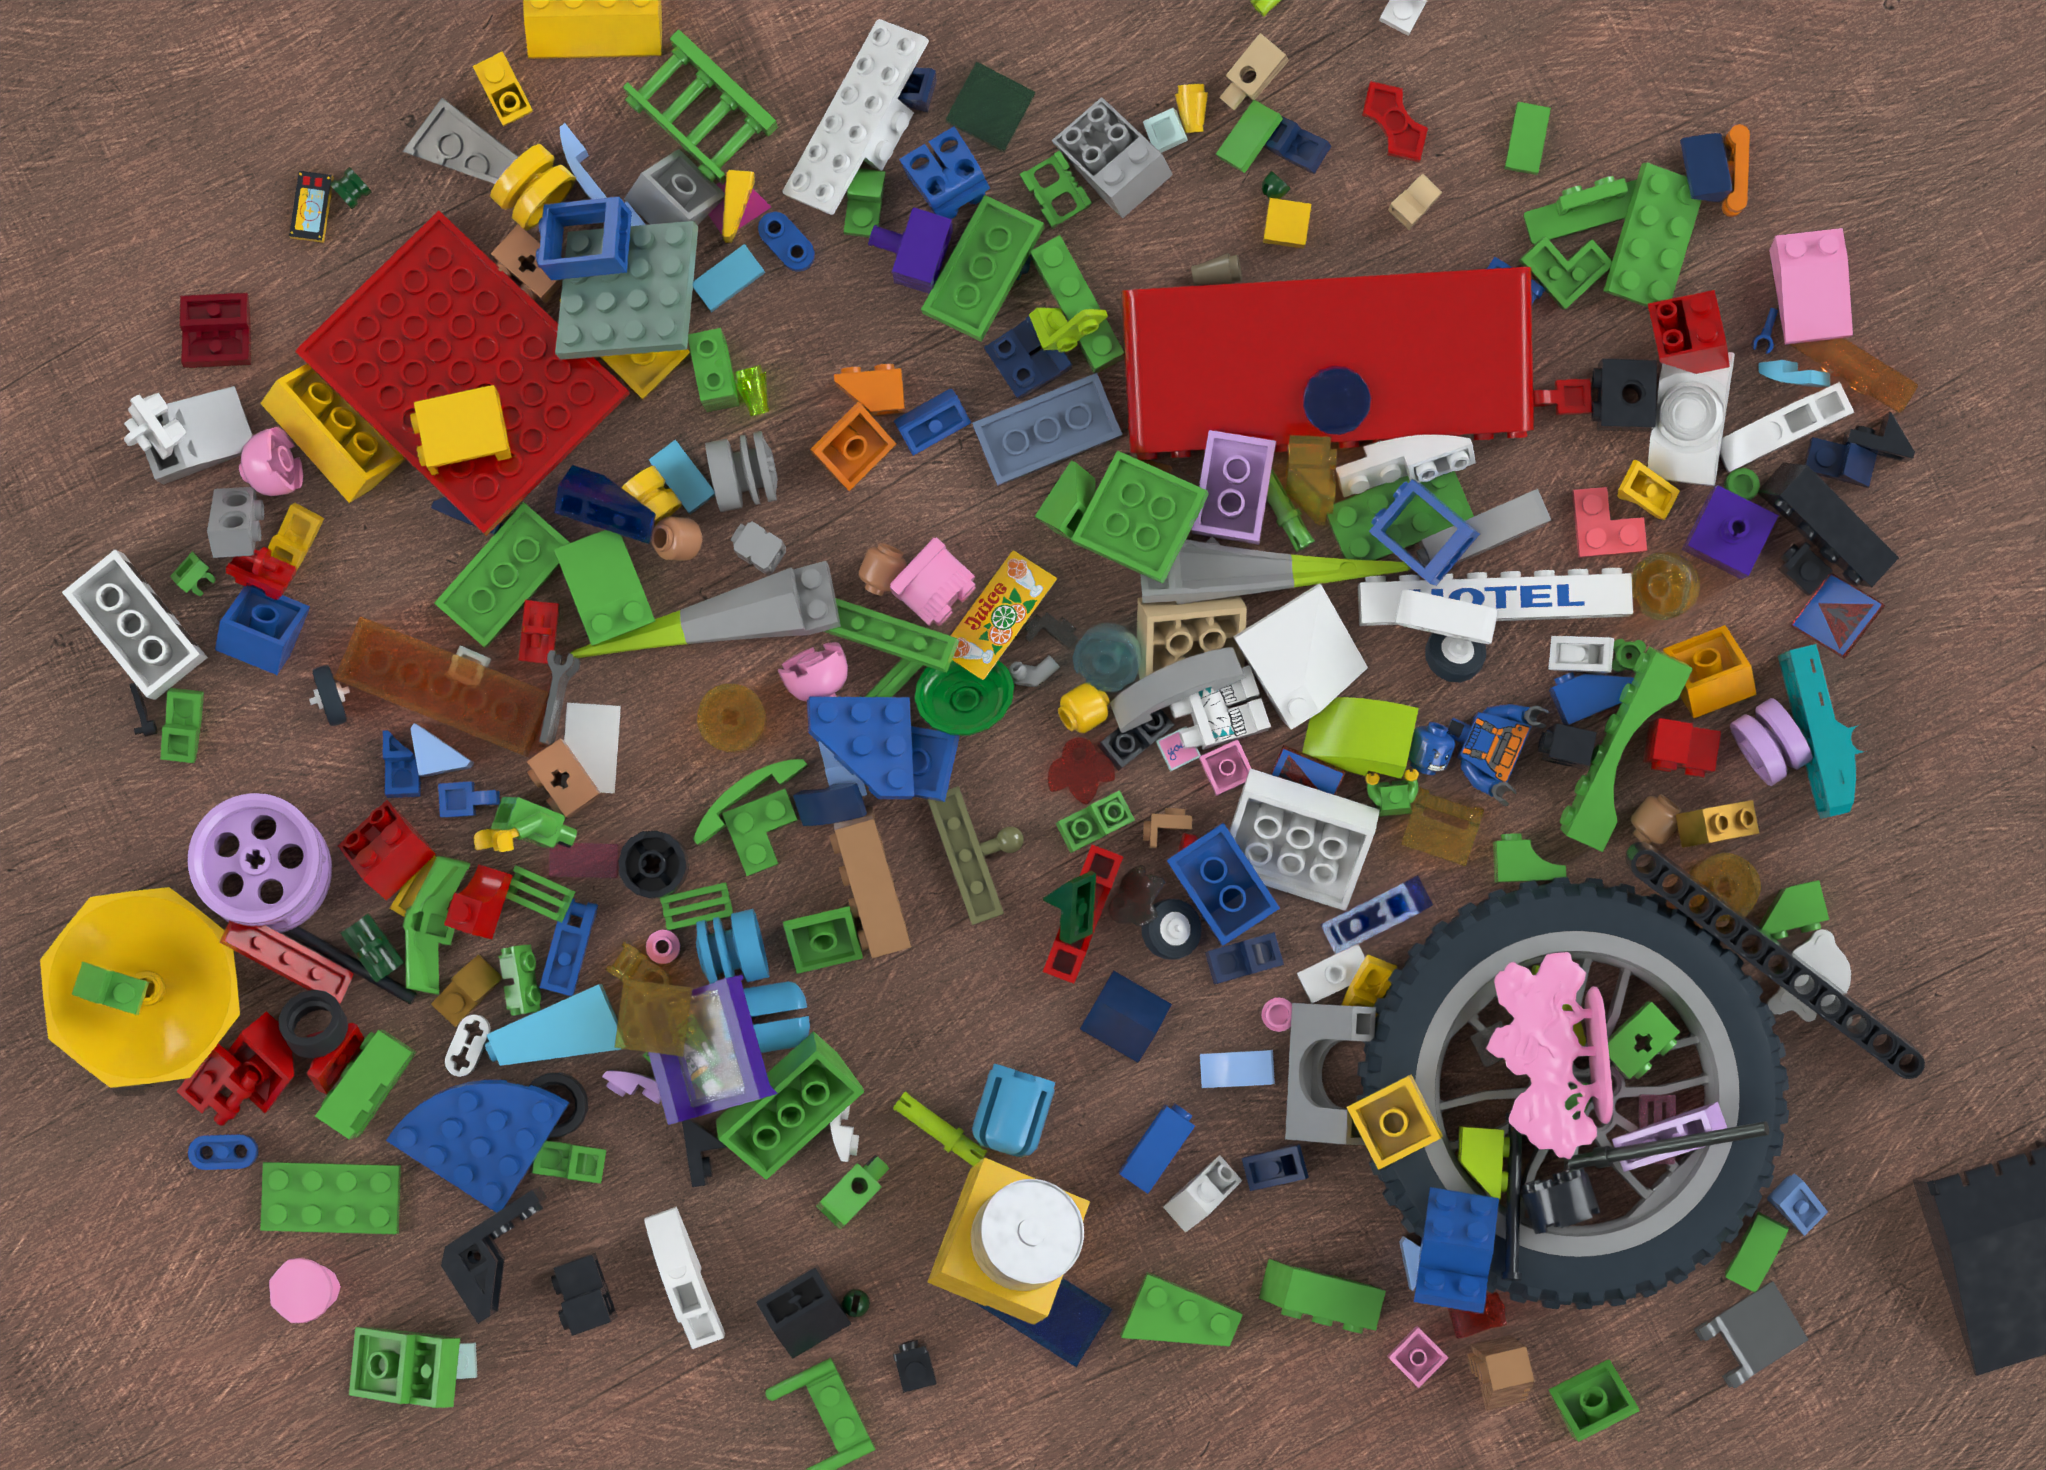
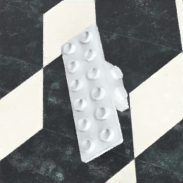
M880 19L875 22L786 183L783 194L833 215L863 160L871 167L880 171L883 170L914 114L898 97L929 42L925 36Z

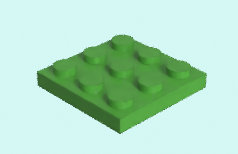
M1117 450L1071 540L1078 546L1163 584L1209 493L1201 487Z

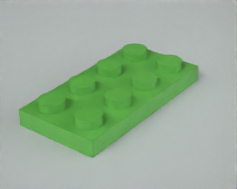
M1648 162L1641 164L1603 292L1648 307V303L1672 299L1701 204V200L1691 199L1686 176Z
M984 195L921 308L922 313L982 342L1027 261L1030 251L1033 250L1045 228L1044 223Z
M1455 471L1435 477L1428 482H1421L1425 488L1464 521L1474 517ZM1408 475L1399 478L1395 482L1381 484L1324 508L1325 515L1344 559L1376 561L1393 554L1369 530L1374 526L1371 522L1375 515L1383 508L1388 509L1394 502L1395 498L1393 495L1404 482H1410ZM1416 494L1385 533L1405 549L1419 543L1422 539L1454 525Z
M523 502L434 604L484 648H487L523 608L525 600H530L560 566L554 549L570 542Z
M263 1162L260 1231L399 1234L401 1165Z

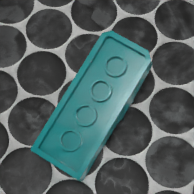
M1817 644L1789 650L1778 655L1794 722L1803 734L1813 757L1805 767L1817 813L1820 819L1848 813L1851 811L1855 797V754L1864 752L1856 749L1851 741L1852 732L1857 726L1848 728L1835 719ZM1810 659H1813V663H1814V667H1815V671H1816V672H1814V673H1813V670H1812V666H1811ZM1819 692H1821V695H1822V699H1823V703H1824L1823 706H1821V702H1820V698H1819V694H1818Z

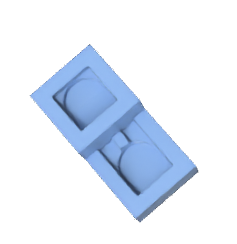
M1273 1050L1200 1054L1202 1088L1275 1084Z

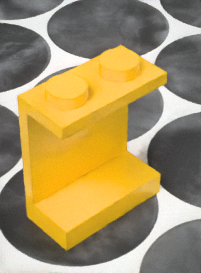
M494 385L414 402L416 413L410 414L412 427L415 434L420 433L422 445L417 446L418 457L421 466H427L431 475L439 474L438 466L495 454L498 461L512 458L499 393Z

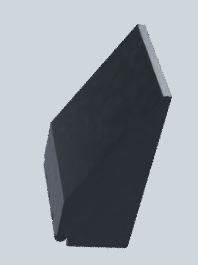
M2046 1139L2035 1141L2037 1149L2030 1151L2033 1164L2029 1165L2026 1155L2021 1153L1997 1161L2000 1173L1996 1175L1991 1163L1964 1171L1966 1185H1963L1958 1173L1934 1181L1921 1177L1913 1179L1976 1376L2046 1354Z

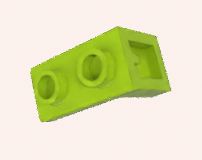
M1036 308L1029 314L1043 350H1058L1059 352H1067L1074 349L1082 337L1096 331L1099 328L1098 324L1108 317L1106 310L1084 309L1068 322L1061 308Z

